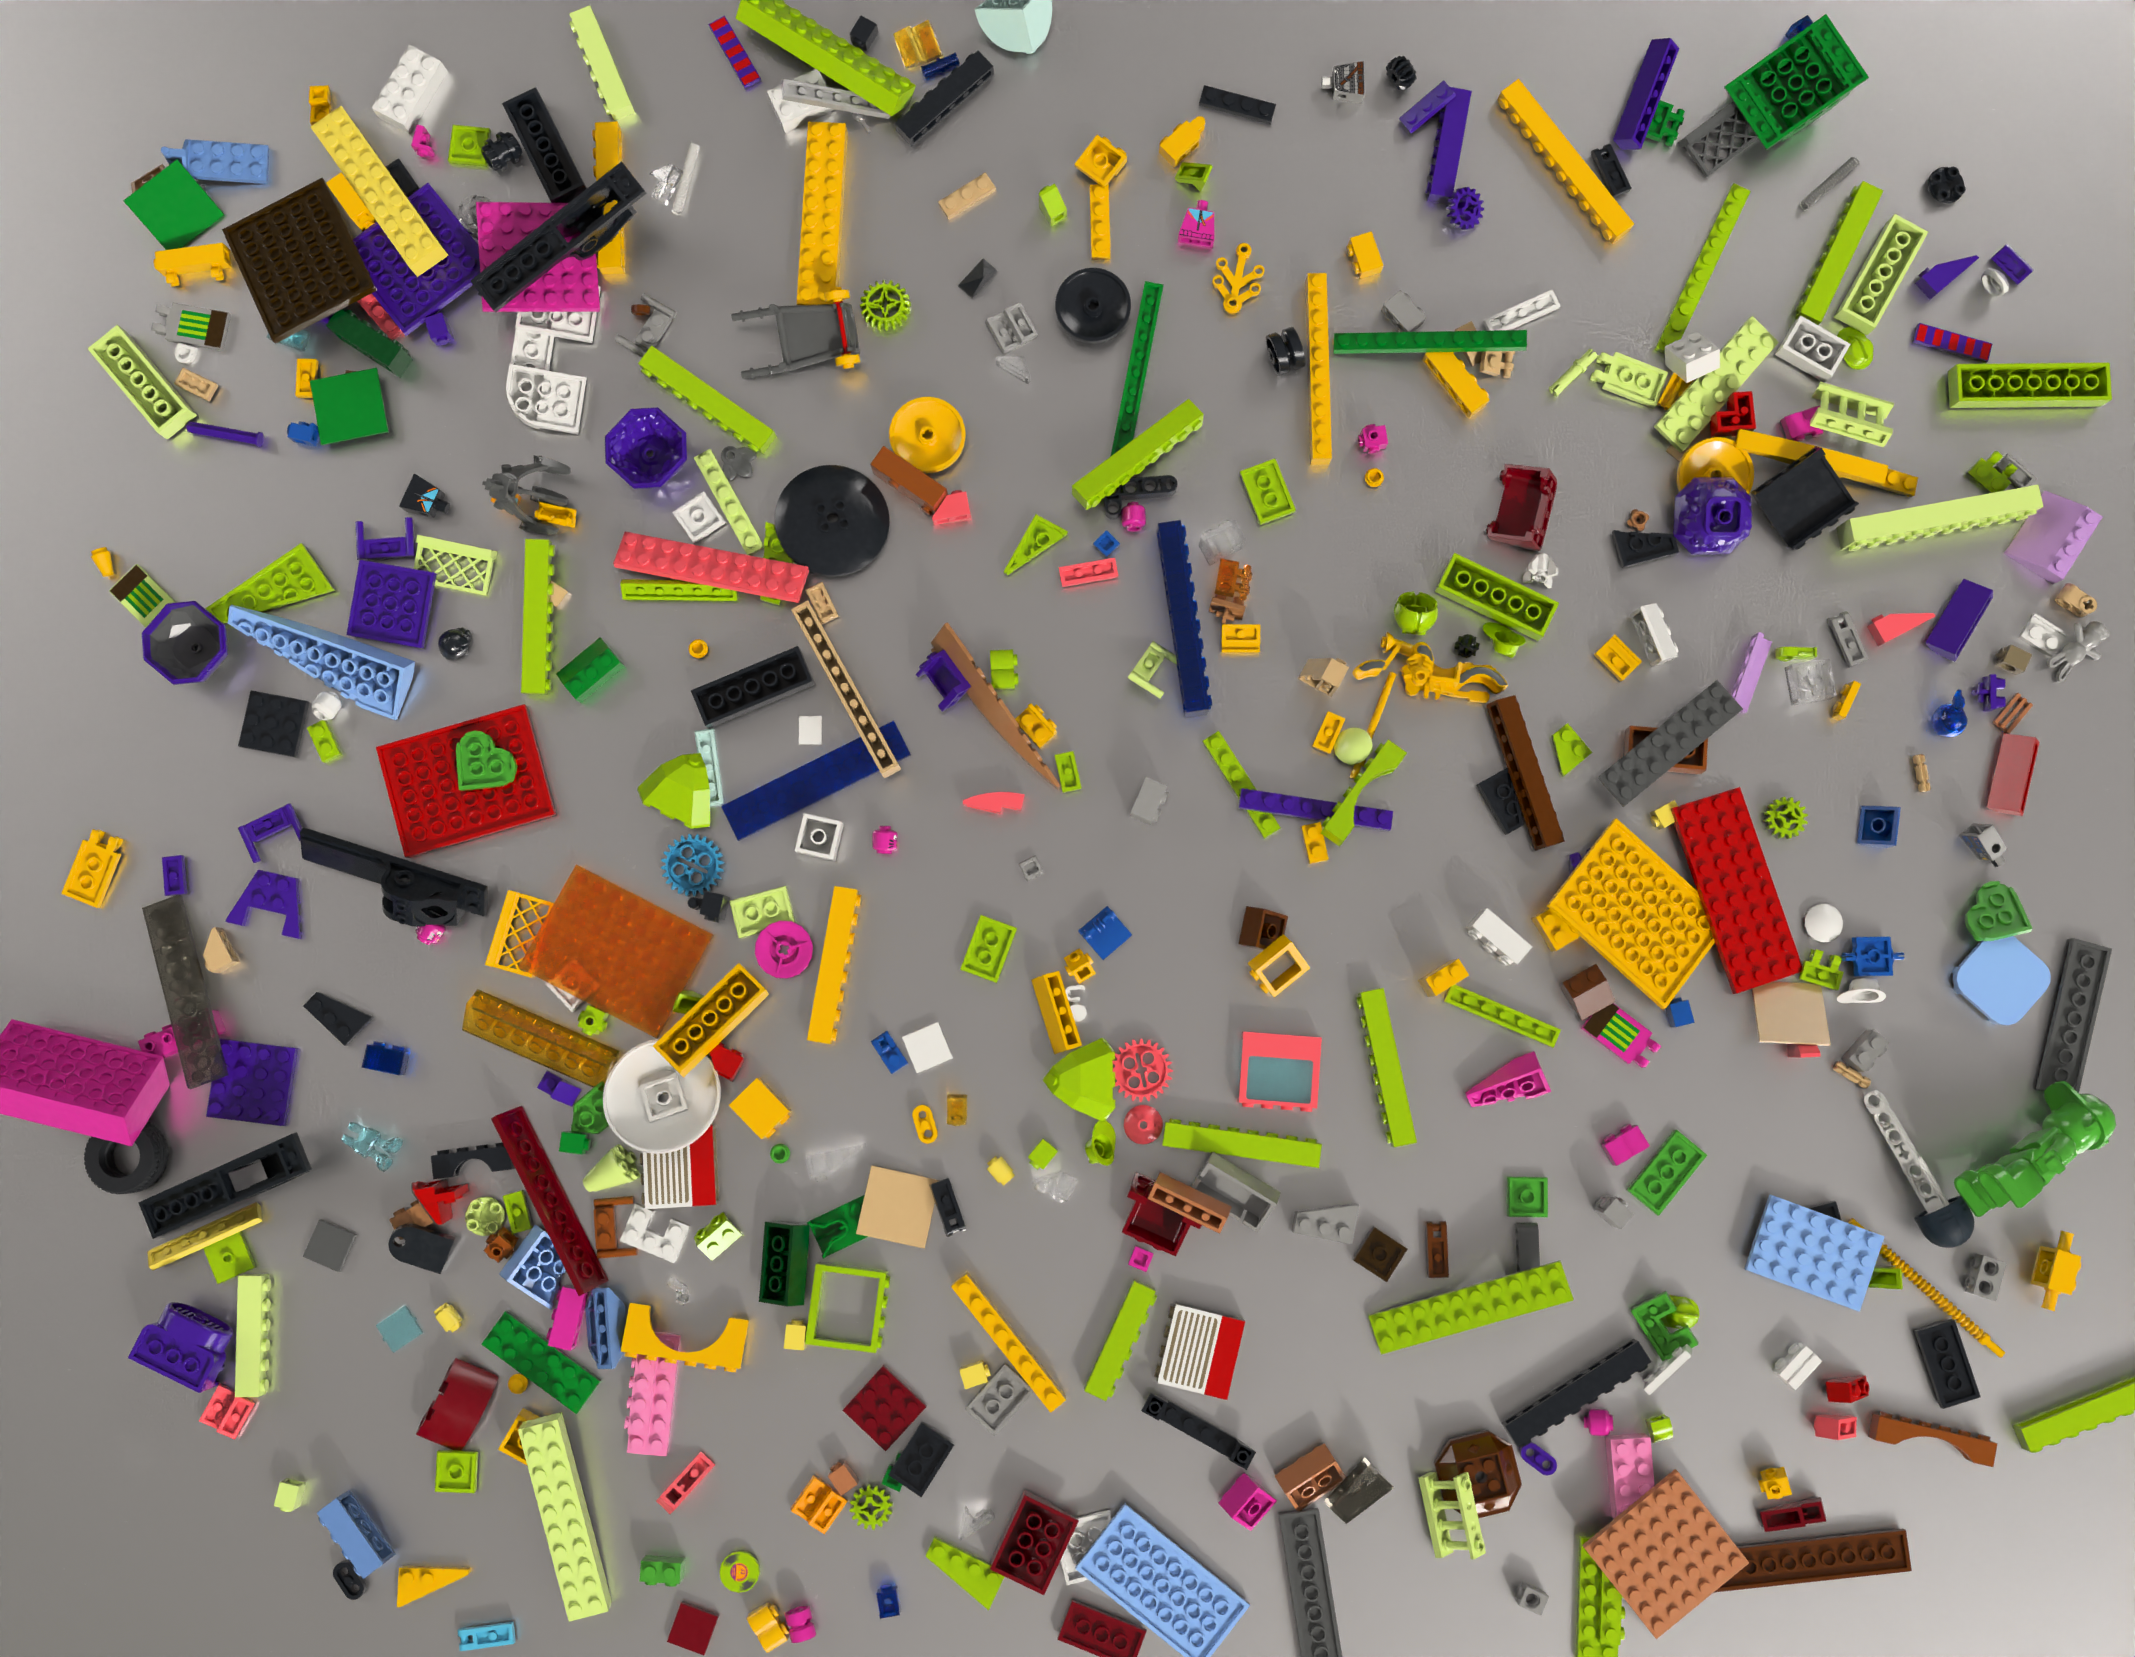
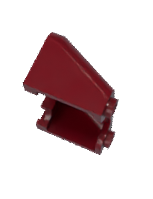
M1505 464L1504 470H1501L1500 481L1504 485V491L1497 519L1487 525L1486 535L1494 541L1540 551L1543 546L1556 494L1557 479L1550 468Z

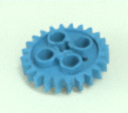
M689 834L687 840L684 836H681V842L674 839V847L668 845L670 852H663L667 859H661L662 862L666 863L665 866L661 867L662 870H666L662 877H669L666 884L673 883L671 889L675 890L678 888V894H682L685 890V896L689 897L691 892L694 897H697L698 891L701 895H704V889L712 891L711 884L717 886L715 879H722L718 873L724 872L723 869L719 868V865L725 864V862L719 861L723 854H717L716 852L720 848L718 846L712 848L714 842L710 841L707 843L708 838L705 836L702 840H700L699 834L695 836V839ZM691 848L693 852L692 855L688 858H685V849ZM704 856H709V864L703 866L701 859ZM680 857L708 870V873H703L695 868L691 869L690 866L679 862L677 858ZM679 865L684 867V872L681 875H677L675 872ZM696 873H700L702 876L699 883L693 882V876Z

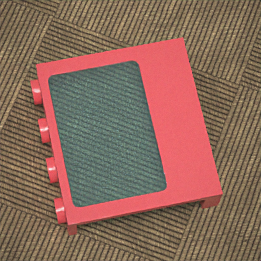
M1242 1032L1240 1087L1237 1102L1242 1103V1107H1253L1254 1104H1261V1108L1273 1109V1105H1279L1281 1110H1293V1107H1300V1111L1312 1112V1108H1317L1322 1038Z

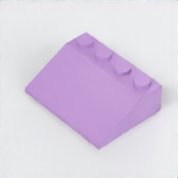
M2043 491L2041 494L2043 507L2037 510V514L2028 516L2004 554L2051 584H2055L2065 578L2103 516L2087 506L2051 492Z

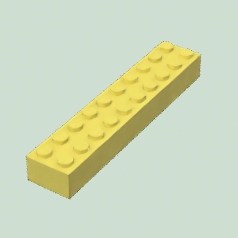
M342 106L311 126V129L417 277L449 256Z

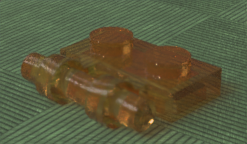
M1221 558L1214 594L1233 597L1234 592H1238L1240 594L1239 599L1242 601L1246 600L1247 595L1250 593L1249 581L1252 579V567L1245 565L1244 569H1240L1239 562ZM1237 577L1242 579L1241 583L1236 582Z

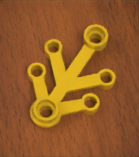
M1241 243L1237 246L1236 256L1238 257L1235 276L1228 268V262L1225 258L1221 257L1216 261V268L1223 273L1232 286L1231 294L1223 285L1224 279L1220 275H1216L1213 278L1212 285L1218 289L1224 298V310L1230 314L1239 312L1242 303L1252 296H1257L1261 290V286L1258 283H1252L1249 290L1238 296L1240 288L1256 278H1261L1265 271L1263 266L1256 265L1252 272L1242 278L1245 261L1251 255V247L1247 243ZM1241 248H1246L1247 252H1242ZM1224 262L1225 266H1219L1218 263ZM1260 269L1262 273L1257 274L1255 270ZM1219 279L1221 284H1216L1215 280ZM1257 287L1258 291L1253 292L1251 288ZM1234 301L1236 305L1231 306L1229 302Z

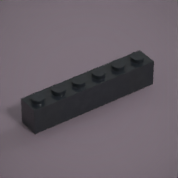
M979 50L974 54H970L961 66H956L947 78L941 79L936 88L926 92L920 102H915L905 115L902 114L897 118L895 123L896 131L912 147L994 75L993 65Z

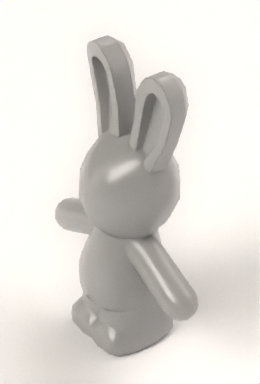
M2092 621L2086 626L2084 631L2080 623L2074 624L2076 642L2065 645L2060 653L2053 655L2046 662L2050 668H2055L2064 662L2056 673L2055 678L2057 681L2063 682L2073 666L2084 660L2086 654L2093 659H2100L2101 654L2092 648L2096 647L2101 640L2109 637V632L2102 623Z

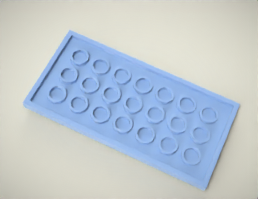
M1126 1503L1123 1504L1075 1566L1077 1571L1184 1657H1211L1250 1606L1249 1602Z

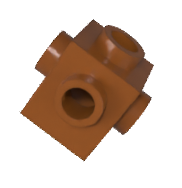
M503 1226L496 1234L492 1233L486 1239L487 1245L483 1251L486 1252L489 1258L499 1263L503 1258L508 1259L514 1252L513 1248L519 1238Z

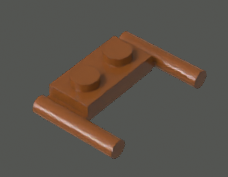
M634 1196L594 1199L595 1242L598 1259L635 1256L638 1254L637 1248L617 1249L614 1205L634 1204Z

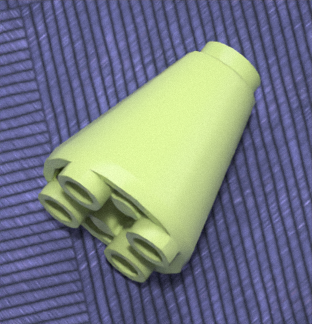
M620 1144L611 1148L583 1178V1185L589 1192L599 1191L626 1184L639 1178L640 1173L635 1164L637 1160L635 1154L632 1151L628 1152Z

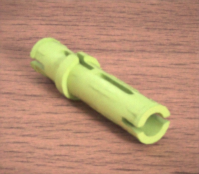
M1588 349L1579 360L1576 359L1573 365L1548 388L1551 394L1555 392L1553 395L1557 397L1580 373H1584L1587 367L1598 358L1596 352L1591 353L1593 350Z

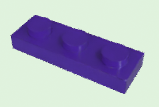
M1443 80L1404 113L1399 120L1412 134L1456 97V94Z

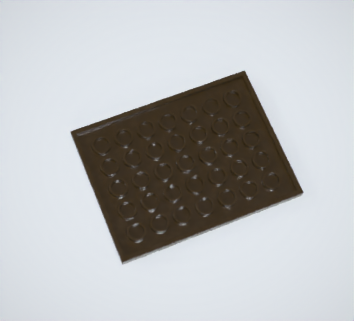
M323 177L222 229L270 338L275 344L377 291L375 283Z

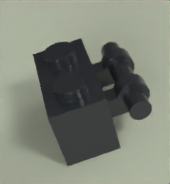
M704 891L703 899L691 897L688 900V906L692 909L700 910L699 914L704 915L705 920L719 923V919L725 920L730 897Z

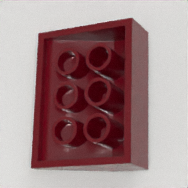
M1024 1490L990 1561V1570L1045 1595L1079 1520L1045 1499Z

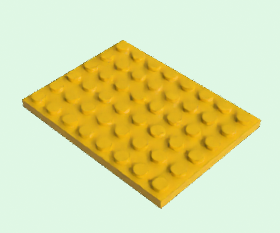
M1617 818L1611 821L1546 905L1661 1009H1666L1715 943L1698 891Z

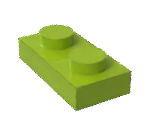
M327 720L319 721L307 727L322 762L326 763L342 755Z
M1070 751L1054 755L1062 792L1066 793L1082 789L1074 752Z
M524 1190L504 1195L503 1200L512 1234L532 1229L533 1225Z

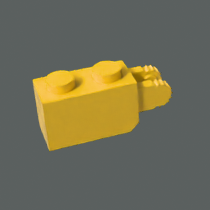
M1198 116L1190 123L1186 120L1183 124H1178L1169 137L1165 136L1160 141L1159 153L1173 168L1178 166L1199 146L1200 134L1205 128L1206 121L1204 117Z

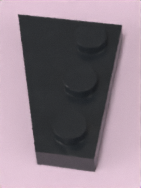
M1612 531L1622 568L1679 553L1673 534Z
M1508 768L1476 785L1505 835L1524 825Z
M316 992L303 1006L344 1046H347L374 1018L321 992Z

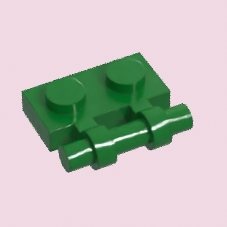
M1660 100L1646 137L1660 142L1662 136H1665L1667 138L1665 145L1672 146L1679 133L1677 131L1683 123L1685 111L1678 109L1676 113H1673L1671 111L1674 105ZM1668 121L1672 122L1671 129L1666 127Z

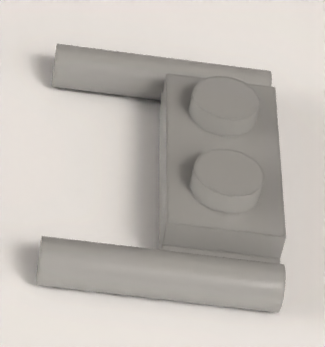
M645 293L641 296V300L655 309L635 339V344L619 334L615 338L616 342L642 357L651 345L653 347L657 346L677 314L674 310Z

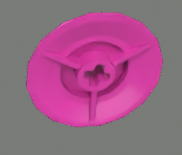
M778 921L769 924L760 932L755 944V955L759 966L767 974L776 978H791L799 975L807 968L812 958L813 944L809 934L802 926L792 921ZM782 945L789 946L787 955L780 953Z

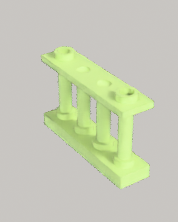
M1824 382L1819 383L1812 395V398L1821 400V404L1811 418L1810 426L1884 447L1891 437L1893 429L1884 426V419L1890 413L1894 403ZM1829 403L1839 405V413L1828 410ZM1847 408L1858 411L1857 418L1847 416ZM1865 414L1876 416V424L1865 421Z
M1429 1472L1418 1477L1435 1558H1443L1453 1553V1549L1469 1550L1471 1559H1476L1485 1554V1544L1483 1542L1469 1473L1464 1472L1454 1477V1481H1438L1437 1472ZM1440 1489H1456L1458 1501H1443ZM1445 1509H1460L1462 1521H1447ZM1449 1529L1465 1530L1467 1541H1451Z

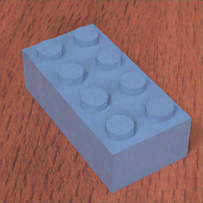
M350 1490L317 1512L320 1523L327 1527L332 1540L342 1548L343 1556L351 1561L354 1565L355 1573L363 1579L396 1555Z

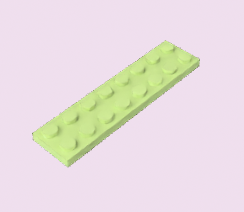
M1753 316L1749 317L1720 350V368L1696 378L1653 427L1680 453L1683 452L1710 422L1711 417L1728 401V397L1738 390L1779 342Z

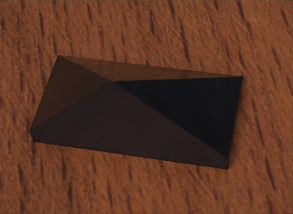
M983 258L958 287L973 298L994 276L997 270Z

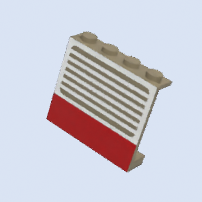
M710 1125L700 1138L680 1150L663 1154L645 1152L640 1154V1164L643 1165L644 1172L641 1173V1184L644 1185V1193H642L641 1200L642 1204L645 1205V1209L719 1204L716 1125Z
M1175 1302L1174 1307L1170 1306L1168 1318H1171L1170 1325L1166 1326L1164 1330L1165 1346L1161 1345L1159 1357L1162 1358L1161 1364L1156 1365L1154 1377H1157V1383L1227 1400L1245 1320L1179 1305Z

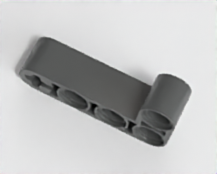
M1516 1223L1517 1272L1540 1266L1538 1224Z

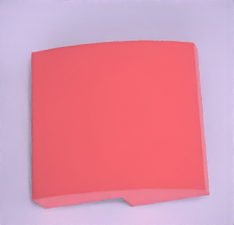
M219 1383L199 1422L216 1428V1432L235 1440L255 1402L247 1397H235V1390Z

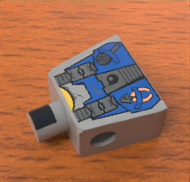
M1973 823L1959 834L1960 838L1979 860L1991 861L1994 867L2001 866L2005 862L2001 854L2007 850V847L1993 825Z

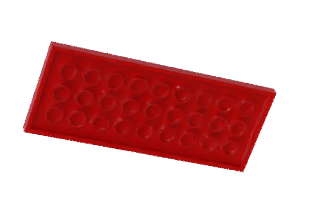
M1738 787L1671 808L1675 821L1674 825L1732 993L1737 994L1800 973L1803 966L1741 788Z

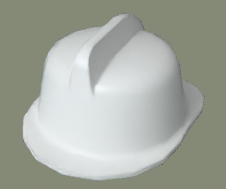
M1862 977L1853 980L1850 983L1849 990L1838 995L1837 1001L1840 1003H1874L1884 1000L1886 994L1880 991L1877 979Z

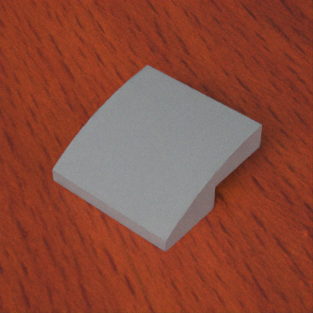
M1021 303L1004 309L1003 313L990 317L985 321L1002 354L1010 352L1038 336Z

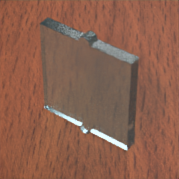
M407 1306L402 1307L376 1325L383 1336L382 1340L386 1341L393 1353L423 1333L416 1322L417 1318L412 1316Z

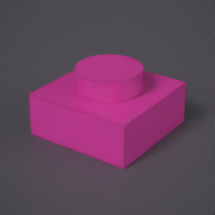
M1135 1245L1128 1265L1147 1272L1154 1253Z

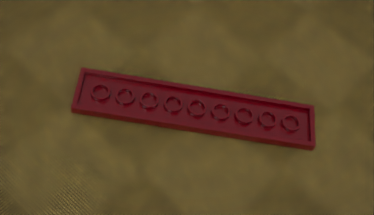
M519 1106L491 1118L578 1296L608 1282L609 1280L523 1107Z

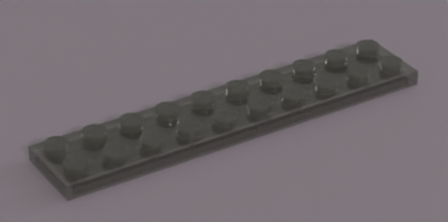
M178 894L146 906L142 910L187 1088L193 1089L228 1076V1071L183 897Z

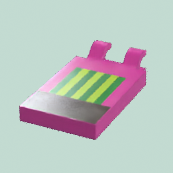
M1614 1003L1588 1017L1581 1027L1582 1030L1625 1063L1630 1064L1631 1061H1634L1641 1068H1645L1650 1062L1641 1056L1644 1049L1647 1047L1652 1052H1657L1661 1048V1045L1650 1039V1036L1653 1034L1651 1031Z

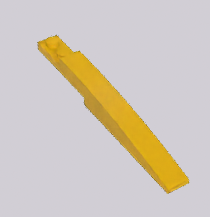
M1743 429L1738 430L1735 443L1736 449L1787 464L1793 463L1815 447L1814 445ZM1822 448L1826 454L1824 455L1839 478L1844 477L1908 497L1915 496L1918 477L1888 469V465Z

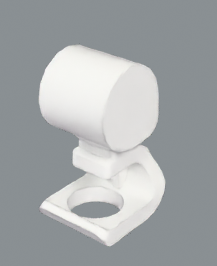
M1083 985L1069 986L1065 989L1068 1001L1072 1002L1070 1008L1074 1020L1082 1021L1086 1017V1009L1080 1005V997L1072 996L1070 990L1085 989Z

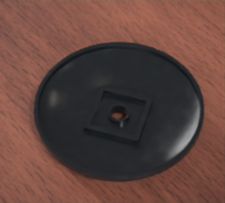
M823 465L800 473L784 488L775 509V530L781 547L794 563L807 566L809 572L814 574L844 576L863 569L881 552L889 532V511L881 491L864 474L845 466ZM833 513L837 515L838 519L835 522H829L827 516Z

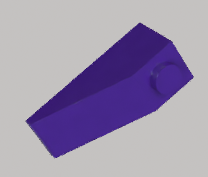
M1975 255L1937 264L1931 270L1927 267L1918 275L1920 279L1915 284L1931 300L1979 257Z

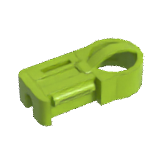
M1817 647L1775 648V658L1784 662L1792 659L1810 660L1817 657Z

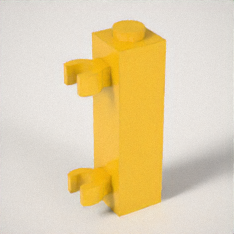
M223 243L156 251V259L153 261L155 269L163 276H166V281L171 283V287L179 286V278L177 276L179 274L211 270L212 277L219 281L224 280L222 269L232 267L230 249Z

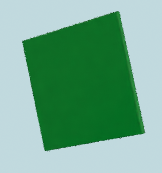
M178 159L123 200L166 250L184 247L225 215Z
M377 368L310 381L321 445L389 432Z

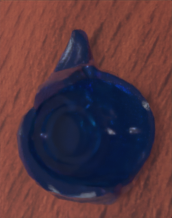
M1957 690L1952 703L1942 705L1935 710L1932 716V723L1937 735L1956 737L1965 730L1968 718L1963 709L1965 699L1962 696V690Z

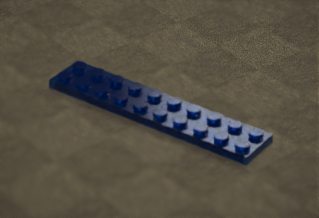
M894 721L879 728L897 762L911 756ZM859 737L721 807L737 840L740 841L879 772V769L862 738Z

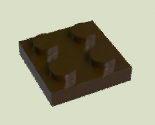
M1373 1226L1353 1261L1385 1282H1388L1408 1249Z

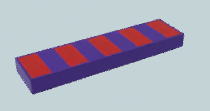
M723 16L708 24L743 87L747 89L760 82L761 78L726 17Z
M1922 323L1917 324L1912 343L1982 363L1988 362L1993 345L1989 342Z

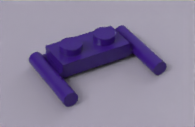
M405 518L406 537L364 540L363 522H355L357 560L414 556L413 518Z
M291 803L238 827L253 863L261 861L253 842L263 840L290 826H293L300 841L302 826Z

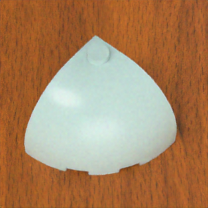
M986 0L975 8V13L983 32L996 45L1008 51L1031 54L1042 44L1048 34L1052 19V0Z

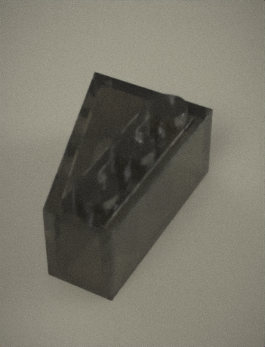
M1364 1457L1324 1502L1347 1524L1394 1489V1487Z

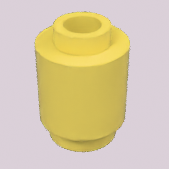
M995 1156L987 1163L989 1166L987 1168L988 1172L1003 1186L1015 1176L1012 1172L1013 1169L1002 1156L999 1158Z
M447 1302L434 1311L436 1320L446 1332L451 1331L453 1333L462 1326L460 1322L463 1319L454 1307Z

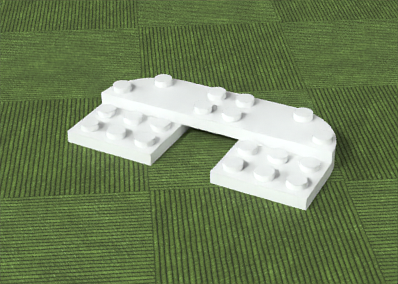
M598 286V288H599V297H600L601 287ZM597 312L517 313L506 393L513 413L526 425L539 430L544 428L572 434L579 433L587 378L549 370L555 337L593 343Z

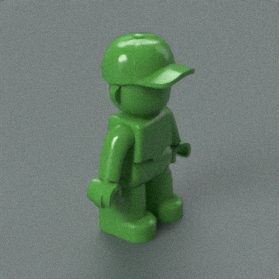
M2066 1081L2051 1084L2044 1091V1098L2052 1112L2043 1120L2042 1130L2027 1135L2009 1150L2010 1154L2002 1156L1994 1164L1988 1163L1976 1171L1966 1170L1954 1180L1956 1190L1976 1217L1983 1216L1990 1209L2003 1207L2010 1200L2017 1208H2022L2037 1196L2056 1174H2061L2066 1169L2065 1166L2077 1154L2086 1150L2100 1149L2101 1146L2109 1143L2108 1139L2112 1136L2116 1127L2115 1114L2110 1106L2092 1094H2079Z

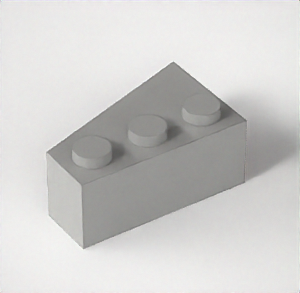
M1350 1204L1295 1211L1291 1231L1297 1234L1352 1244L1359 1205Z

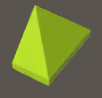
M689 989L678 992L672 1011L686 1014L704 995Z
M1875 1266L1868 1287L1903 1289L1901 1269L1893 1266Z

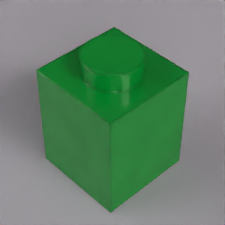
M563 1131L561 1133L559 1152L582 1155L590 1150L591 1139H589V1134Z

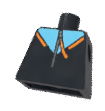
M413 474L399 507L406 512L434 518L437 511L447 513L450 503L443 500L445 494L440 489L420 476Z

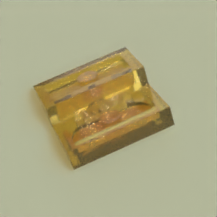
M929 20L913 28L907 26L893 34L906 68L916 67L943 56Z

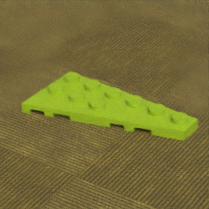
M300 543L209 605L206 610L224 624L228 623L230 605L265 612L332 592L335 589L304 544Z

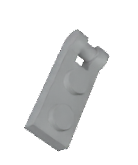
M1845 611L1837 617H1829L1827 623L1835 635L1848 668L1869 660L1849 613ZM1843 623L1845 628L1841 629L1839 624Z

